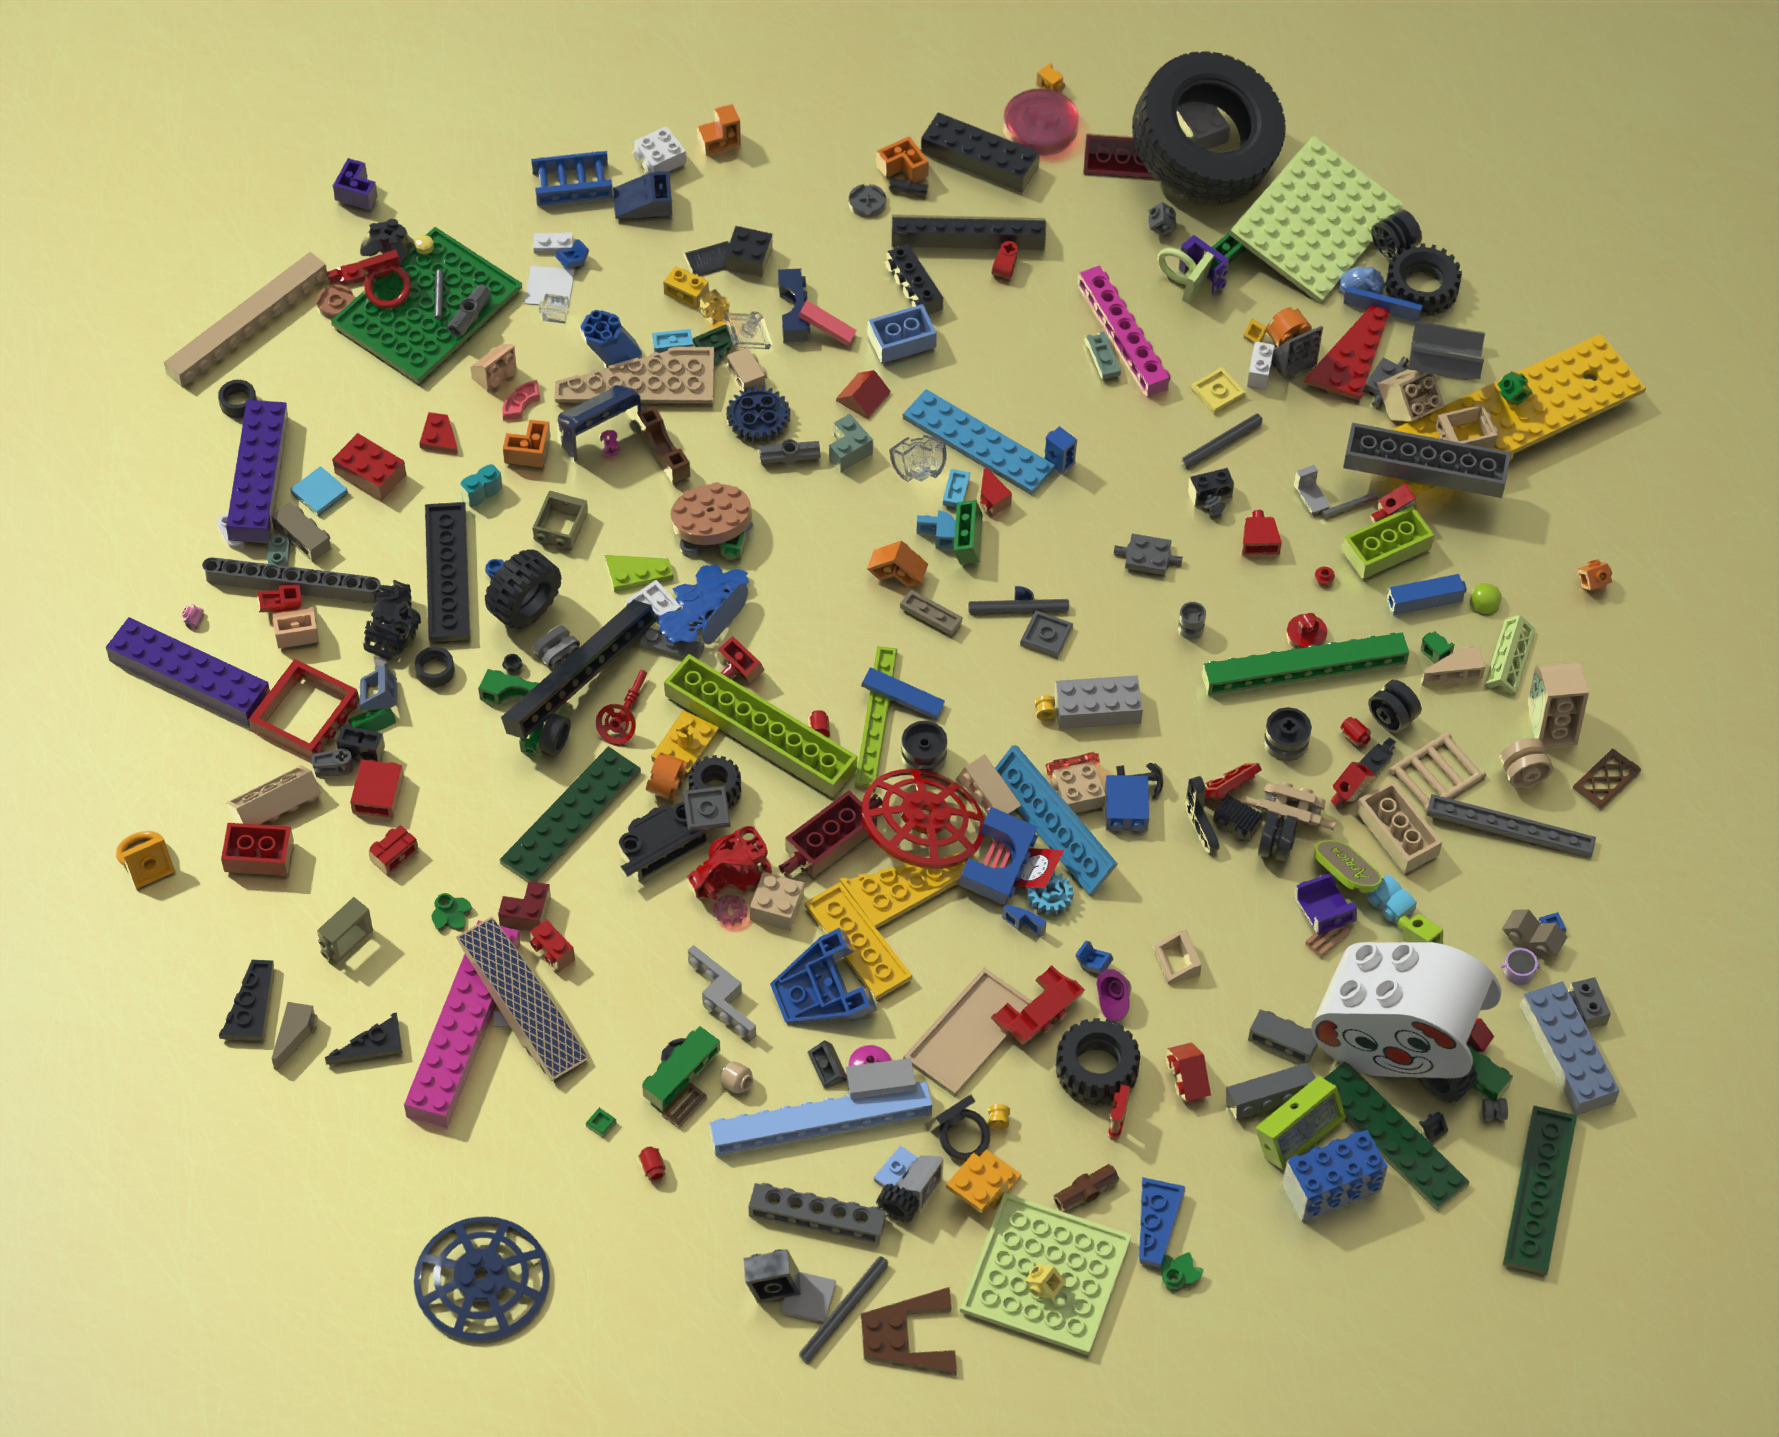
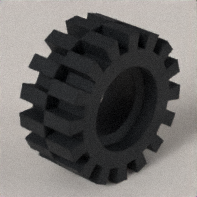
M886 1184L877 1198V1206L888 1213L887 1216H893L895 1220L899 1219L901 1222L911 1221L920 1206V1201L917 1200L915 1195H912V1192H907L906 1188H900L896 1184L895 1186L893 1184Z

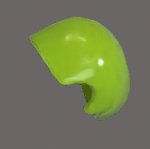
M1478 584L1472 591L1470 605L1481 614L1495 613L1501 604L1502 594L1499 588L1492 584Z

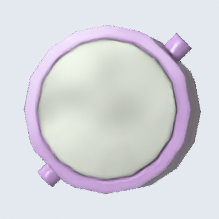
M1516 948L1507 954L1504 964H1501V968H1503L1504 976L1508 981L1513 984L1523 985L1532 981L1536 970L1540 969V965H1537V957L1533 952L1525 948Z

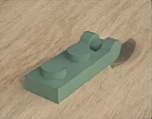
M1099 332L1095 336L1086 335L1085 343L1089 347L1101 379L1120 376L1121 369L1105 332Z

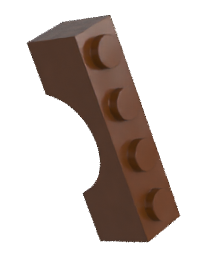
M652 406L637 412V427L672 484L691 477L690 462L682 449H676L671 442L664 421L656 407Z

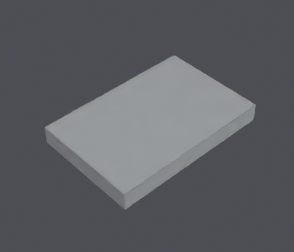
M911 1058L846 1067L851 1099L917 1091Z

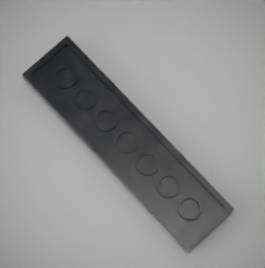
M465 502L425 504L429 642L470 640Z

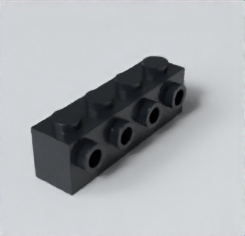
M907 243L887 251L886 266L889 271L893 272L897 284H901L904 294L907 298H910L913 307L923 304L928 315L943 310V296L909 244Z

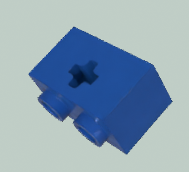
M1059 426L1054 431H1050L1045 438L1044 459L1053 463L1055 470L1063 474L1075 464L1077 439Z

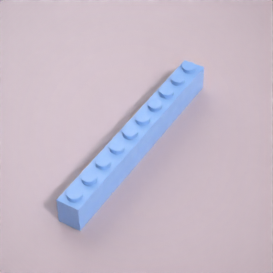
M916 1082L917 1091L851 1099L850 1094L842 1098H827L816 1103L805 1102L794 1107L784 1106L773 1111L762 1110L757 1114H741L735 1118L716 1119L714 1122H710V1133L715 1156L932 1115V1102L927 1082Z

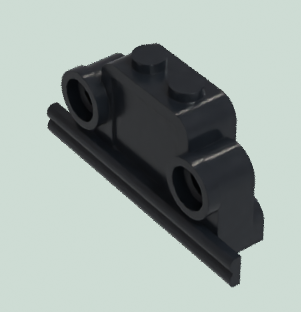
M684 802L676 804L673 809L668 805L653 808L645 816L634 819L628 826V832L620 837L619 848L621 856L626 862L620 866V869L626 877L633 874L637 881L640 882L710 842V830L688 832Z

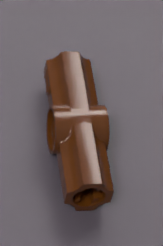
M1107 1164L1090 1175L1087 1173L1080 1175L1073 1181L1071 1186L1053 1195L1056 1207L1059 1211L1065 1213L1082 1202H1092L1103 1190L1119 1182L1117 1171L1113 1166Z

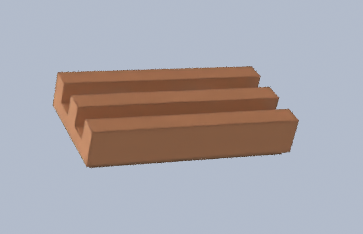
M1342 926L1331 930L1315 944L1313 943L1325 933L1320 935L1314 933L1306 940L1305 944L1321 958L1351 933V929ZM1339 930L1342 931L1325 947H1323L1321 950L1318 949L1321 945L1327 942L1333 935H1335Z

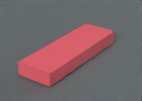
M808 300L798 314V317L846 346L850 344L857 331Z

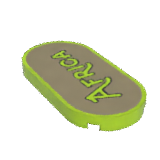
M1324 840L1316 844L1314 852L1316 860L1347 888L1353 890L1354 887L1359 888V891L1364 893L1378 890L1382 881L1381 874L1352 847L1335 840Z

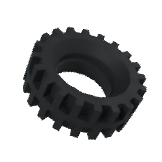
M1421 243L1420 247H1415L1414 244H1411L1409 250H1406L1404 247L1401 248L1400 255L1395 253L1392 261L1390 260L1385 283L1387 284L1386 292L1390 293V297L1422 305L1421 312H1427V316H1432L1433 311H1437L1440 314L1443 312V307L1449 309L1452 302L1455 303L1462 276V271H1459L1460 264L1459 262L1454 263L1455 256L1453 254L1450 256L1446 255V249L1437 250V245L1432 244L1430 248L1426 247L1425 243ZM1415 272H1425L1435 276L1440 281L1441 286L1439 289L1431 292L1417 291L1406 283L1405 278Z

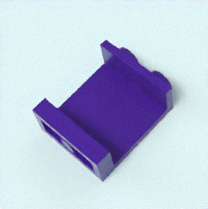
M1331 873L1296 885L1295 899L1317 935L1357 921V907L1355 903H1346L1336 887V877Z

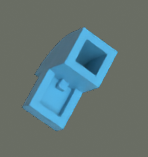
M938 510V517L917 515L916 534L936 535L935 548L954 549L956 521L949 513Z

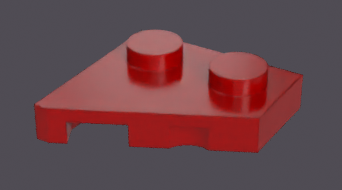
M428 412L419 442L420 448L458 453L448 415Z

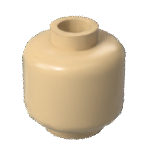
M733 1061L721 1069L720 1080L724 1088L740 1094L748 1091L752 1086V1071L748 1067Z

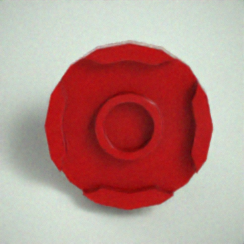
M1314 613L1299 614L1290 620L1286 636L1292 647L1306 648L1311 645H1323L1328 631L1322 619Z

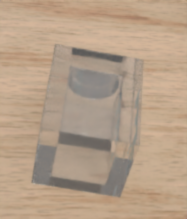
M545 294L544 300L540 301L539 304L542 321L565 324L569 312L568 297Z

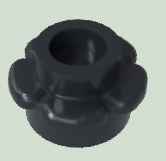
M508 654L502 662L503 669H506L508 673L520 671L523 666L521 658L516 654Z

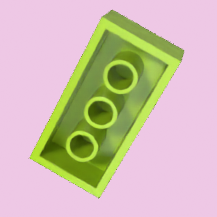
M1411 506L1344 536L1342 552L1361 578L1366 579L1430 550L1434 534L1415 508Z

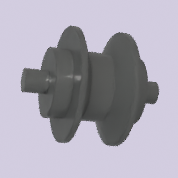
M1208 495L1203 504L1204 508H1209L1207 514L1221 516V512L1226 506L1225 503H1220L1222 497L1219 495Z

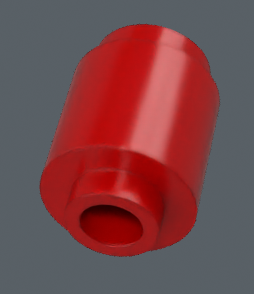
M813 711L808 718L809 727L829 738V717L825 711Z
M1348 717L1341 724L1340 729L1343 735L1357 747L1365 746L1370 741L1371 731L1357 718Z
M652 1146L642 1149L638 1159L645 1177L649 1181L662 1179L666 1175V1167L659 1149Z

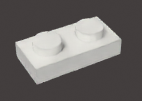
M572 232L534 233V253H557L558 250L569 249L573 246Z

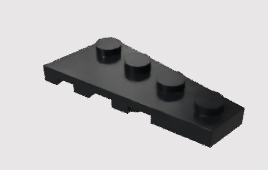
M251 960L242 980L240 991L235 996L233 1007L228 1012L225 1025L219 1033L220 1039L264 1040L274 970L273 960Z

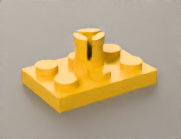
M683 710L652 754L651 759L655 762L658 754L662 752L688 762L685 770V777L688 778L691 767L693 765L696 766V762L702 758L719 733V727Z

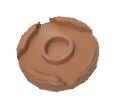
M336 284L328 289L326 287L318 293L316 299L318 311L323 316L333 319L355 299V296L351 289L344 285Z

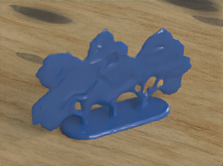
M717 564L702 566L695 575L697 584H682L672 588L674 594L677 595V603L683 605L682 610L666 612L657 617L661 634L668 636V641H671L673 644L678 641L689 643L698 638L697 630L704 627L702 632L703 641L706 644H712L744 607L748 596L746 585L749 583L746 576L748 572L734 569L722 573V569ZM715 610L706 621L705 615L707 612ZM692 622H702L698 626H689Z

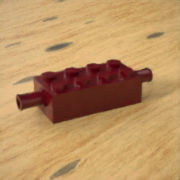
M850 790L785 837V851L791 858L779 865V870L782 874L784 873V876L787 877L797 868L802 867L814 878L869 837L861 817L862 802ZM877 794L870 798V809L882 806L883 801ZM877 816L872 817V820L877 827Z

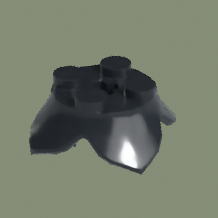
M396 219L372 223L369 225V232L361 243L360 255L374 256L379 251L386 253L396 250L402 264L408 256V245L414 246L415 241L408 235L406 228L398 224Z

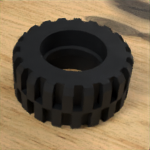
M532 549L522 550L519 554H514L511 556V559L506 560L503 566L495 572V576L491 578L490 585L486 589L485 605L487 610L511 629L527 627L533 621H537L554 602L553 599L558 595V589L561 587L562 577L560 570L539 551Z
M1093 1018V1021L1090 1022L1088 1019L1082 1020L1079 1026L1078 1024L1072 1025L1070 1032L1065 1031L1062 1035V1040L1059 1041L1056 1056L1057 1078L1060 1079L1059 1083L1062 1088H1067V1093L1071 1097L1077 1096V1100L1084 1103L1086 1100L1090 1101V1105H1096V1102L1107 1105L1110 1100H1114L1115 1092L1120 1093L1121 1085L1130 1086L1131 1089L1136 1083L1140 1065L1139 1045L1137 1040L1133 1039V1034L1129 1030L1124 1031V1026L1119 1023L1117 1025L1112 1024L1113 1020L1106 1019V1021H1100V1018ZM1101 1050L1111 1054L1117 1060L1118 1066L1106 1073H1093L1083 1068L1077 1059L1087 1051Z

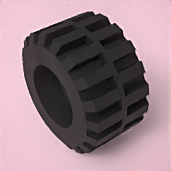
M712 755V758L706 756L703 757V761L699 759L696 762V766L693 765L691 772H689V790L711 788L705 784L713 780L722 781L725 783L723 786H725L728 810L731 809L730 805L735 806L737 800L741 797V773L739 767L736 764L733 765L731 759L727 761L724 756H721V758H717V755Z
M1472 1064L1469 1073L1463 1077L1420 1078L1421 1082L1433 1095L1443 1101L1446 1100L1452 1103L1458 1102L1476 1083L1477 1072Z

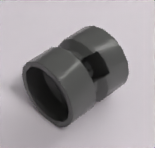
M1188 602L1181 607L1178 632L1184 638L1197 639L1203 634L1206 620V609L1203 605L1197 602Z

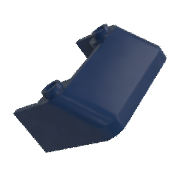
M615 385L611 389L567 411L561 412L556 421L558 441L573 461L578 460L577 435L623 412H626L637 426V412L641 411L640 395L635 389L623 385Z

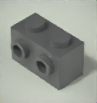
M1596 977L1571 983L1568 992L1587 1028L1590 1029L1608 1024L1611 1013Z

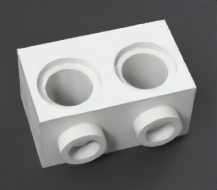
M1255 342L1249 369L1248 387L1267 389L1274 350L1273 344Z

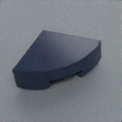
M1015 586L1014 600H1034V594L1026 587Z

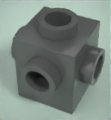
M1161 202L1148 210L1149 228L1162 237L1176 229V212L1172 207Z

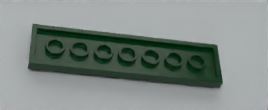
M608 746L500 858V864L527 883L528 881L537 882L641 773V768Z
M1343 1062L1323 1078L1337 1086L1346 1116L1344 1120L1355 1131L1362 1132L1368 1130L1383 1159L1436 1211L1469 1185L1470 1181L1349 1063Z
M1533 1106L1502 1265L1547 1275L1577 1115Z

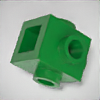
M1511 371L1504 375L1502 380L1497 383L1501 389L1500 394L1502 397L1518 406L1533 393L1527 384L1528 379L1521 373L1517 374Z

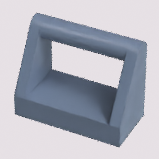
M385 665L359 680V707L361 710L388 709L397 705V678ZM368 686H378V693L368 698Z

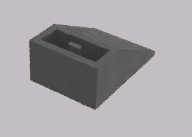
M1322 326L1292 338L1273 350L1272 364L1284 379L1289 376H1295L1307 368H1313L1317 364L1323 332Z

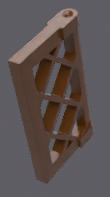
M1612 748L1573 785V789L1597 808L1602 809L1623 787L1641 772V768ZM1612 758H1614L1615 760L1618 761V764H1607V763H1608ZM1622 768H1627L1631 772L1627 776H1623ZM1600 769L1605 770V777H1594ZM1607 769H1619L1620 776H1608ZM1588 781H1591L1592 789H1586L1583 786ZM1594 781H1606L1607 789H1595ZM1609 781H1621L1615 788L1610 789ZM1608 793L1602 800L1596 796V794Z

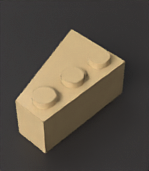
M985 754L965 766L956 778L986 814H988L990 807H993L1011 815L1021 806Z

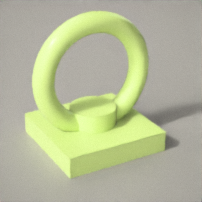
M1165 248L1159 252L1157 261L1160 269L1170 279L1186 284L1182 300L1189 303L1208 277L1214 255L1207 252L1199 264L1196 265L1184 252L1174 248ZM1174 256L1182 260L1189 267L1186 275L1181 276L1172 271L1166 264L1165 257Z

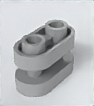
M560 625L540 638L534 644L533 651L538 657H543V662L549 668L558 667L565 659L572 655L580 647V642L575 636H570V631L564 625Z

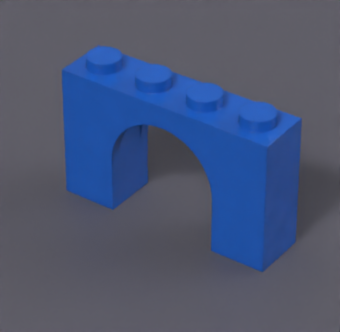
M990 807L980 833L1003 843L1012 855V863L1003 868H992L968 858L957 884L1004 905L1006 899H1011L1015 892L1014 881L1019 882L1023 870L1020 867L1022 863L1026 865L1031 854L1027 851L1029 846L1034 847L1038 838L1035 835L1037 826Z

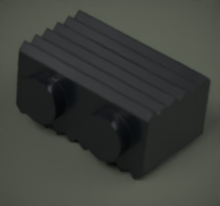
M1229 794L1223 799L1213 816V822H1215L1216 826L1221 829L1226 828L1233 832L1234 836L1238 839H1245L1247 841H1250L1257 829H1259L1263 819L1262 813L1252 809L1247 804L1245 805L1244 802L1237 800Z

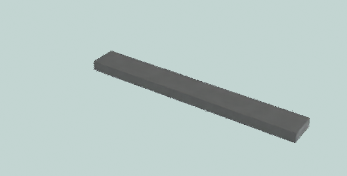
M1431 794L1426 813L1427 816L1588 858L1592 857L1596 840L1595 836Z

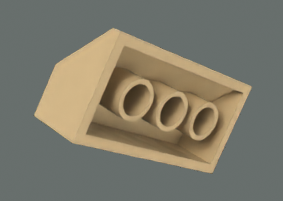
M300 765L226 803L238 823L260 825L267 820L272 822L280 817L279 814L285 811L292 812L298 809V805L303 802L310 803L316 800L317 795L322 792L313 772Z

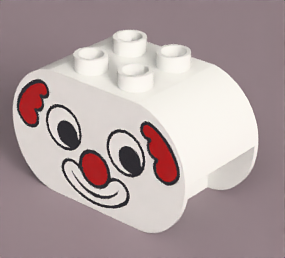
M1433 942L1356 943L1344 951L1312 1022L1311 1031L1318 1045L1327 1054L1341 1064L1343 1062L1349 1063L1356 1071L1363 1074L1386 1077L1459 1078L1467 1075L1473 1064V1057L1466 1043L1480 1010H1488L1495 1007L1500 1001L1502 990L1499 981L1487 966L1473 956L1448 945Z

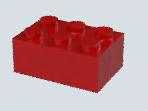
M359 433L332 459L335 474L380 501L406 476L404 460Z
M227 823L221 856L224 872L288 876L294 842L291 827Z

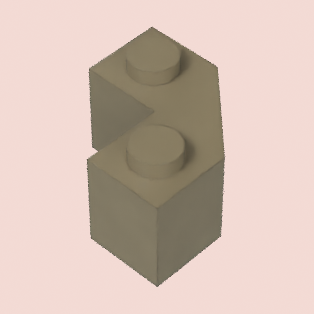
M1529 909L1513 910L1502 928L1511 942L1530 950L1540 957L1557 956L1568 938L1557 923H1540Z

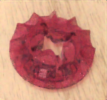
M733 894L724 895L714 904L713 913L716 920L722 922L723 925L731 924L734 926L738 922L742 923V920L747 917V904L740 896ZM729 905L732 907V910H735L732 916L729 915V912H726Z

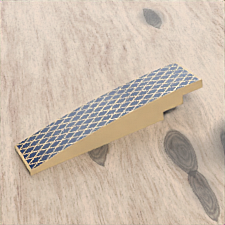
M493 917L484 920L455 937L523 1049L527 1047L536 1064H541L551 1081L589 1059L543 986Z

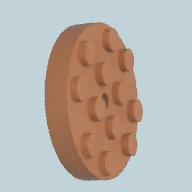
M718 482L685 491L676 500L671 509V520L675 533L681 539L699 545H712L729 541L745 531L752 519V509L748 496L738 487Z

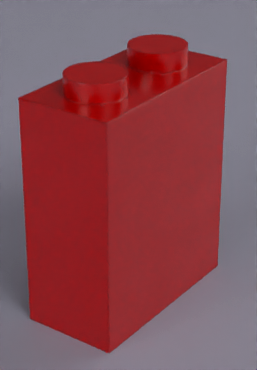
M372 759L361 760L350 801L352 813L394 818L404 779L403 766L394 762L384 763Z

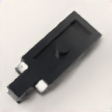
M1389 737L1383 745L1378 743L1359 763H1363L1377 776L1390 763L1396 741Z

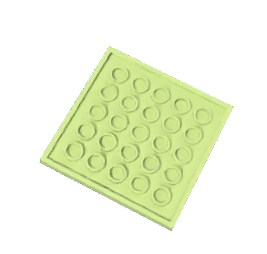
M1004 1193L962 1301L960 1312L1089 1356L1132 1235ZM1037 1264L1054 1266L1066 1281L1054 1299L1034 1296L1029 1291L1030 1287L1024 1281L1029 1275L1030 1270Z

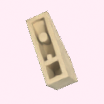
M1466 647L1459 649L1423 671L1422 685L1482 679L1485 664L1481 648Z

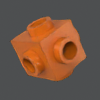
M1598 559L1591 560L1587 563L1588 565L1577 569L1582 588L1601 590L1606 588L1607 584L1613 582L1611 567L1608 563L1601 562Z

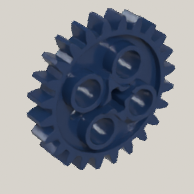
M754 386V390L751 391L747 387V392L740 390L739 396L734 394L733 400H729L726 413L728 426H732V432L737 431L738 437L744 435V440L751 437L752 442L756 438H759V441L762 442L763 438L766 437L770 441L771 435L777 438L778 432L783 434L784 428H788V422H790L789 402H785V396L780 397L779 391L773 393V388L765 391V386L761 390Z

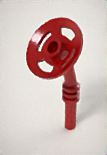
M639 671L632 688L626 694L624 705L609 704L598 712L596 716V729L605 741L612 744H623L633 737L636 730V721L630 709L638 700L640 688L647 676L646 671ZM614 709H620V712H615ZM606 712L608 715L605 718V725H602V718ZM629 721H631V729L630 732L627 734L626 731L629 728ZM611 730L612 732L619 733L620 738L610 736L607 731Z

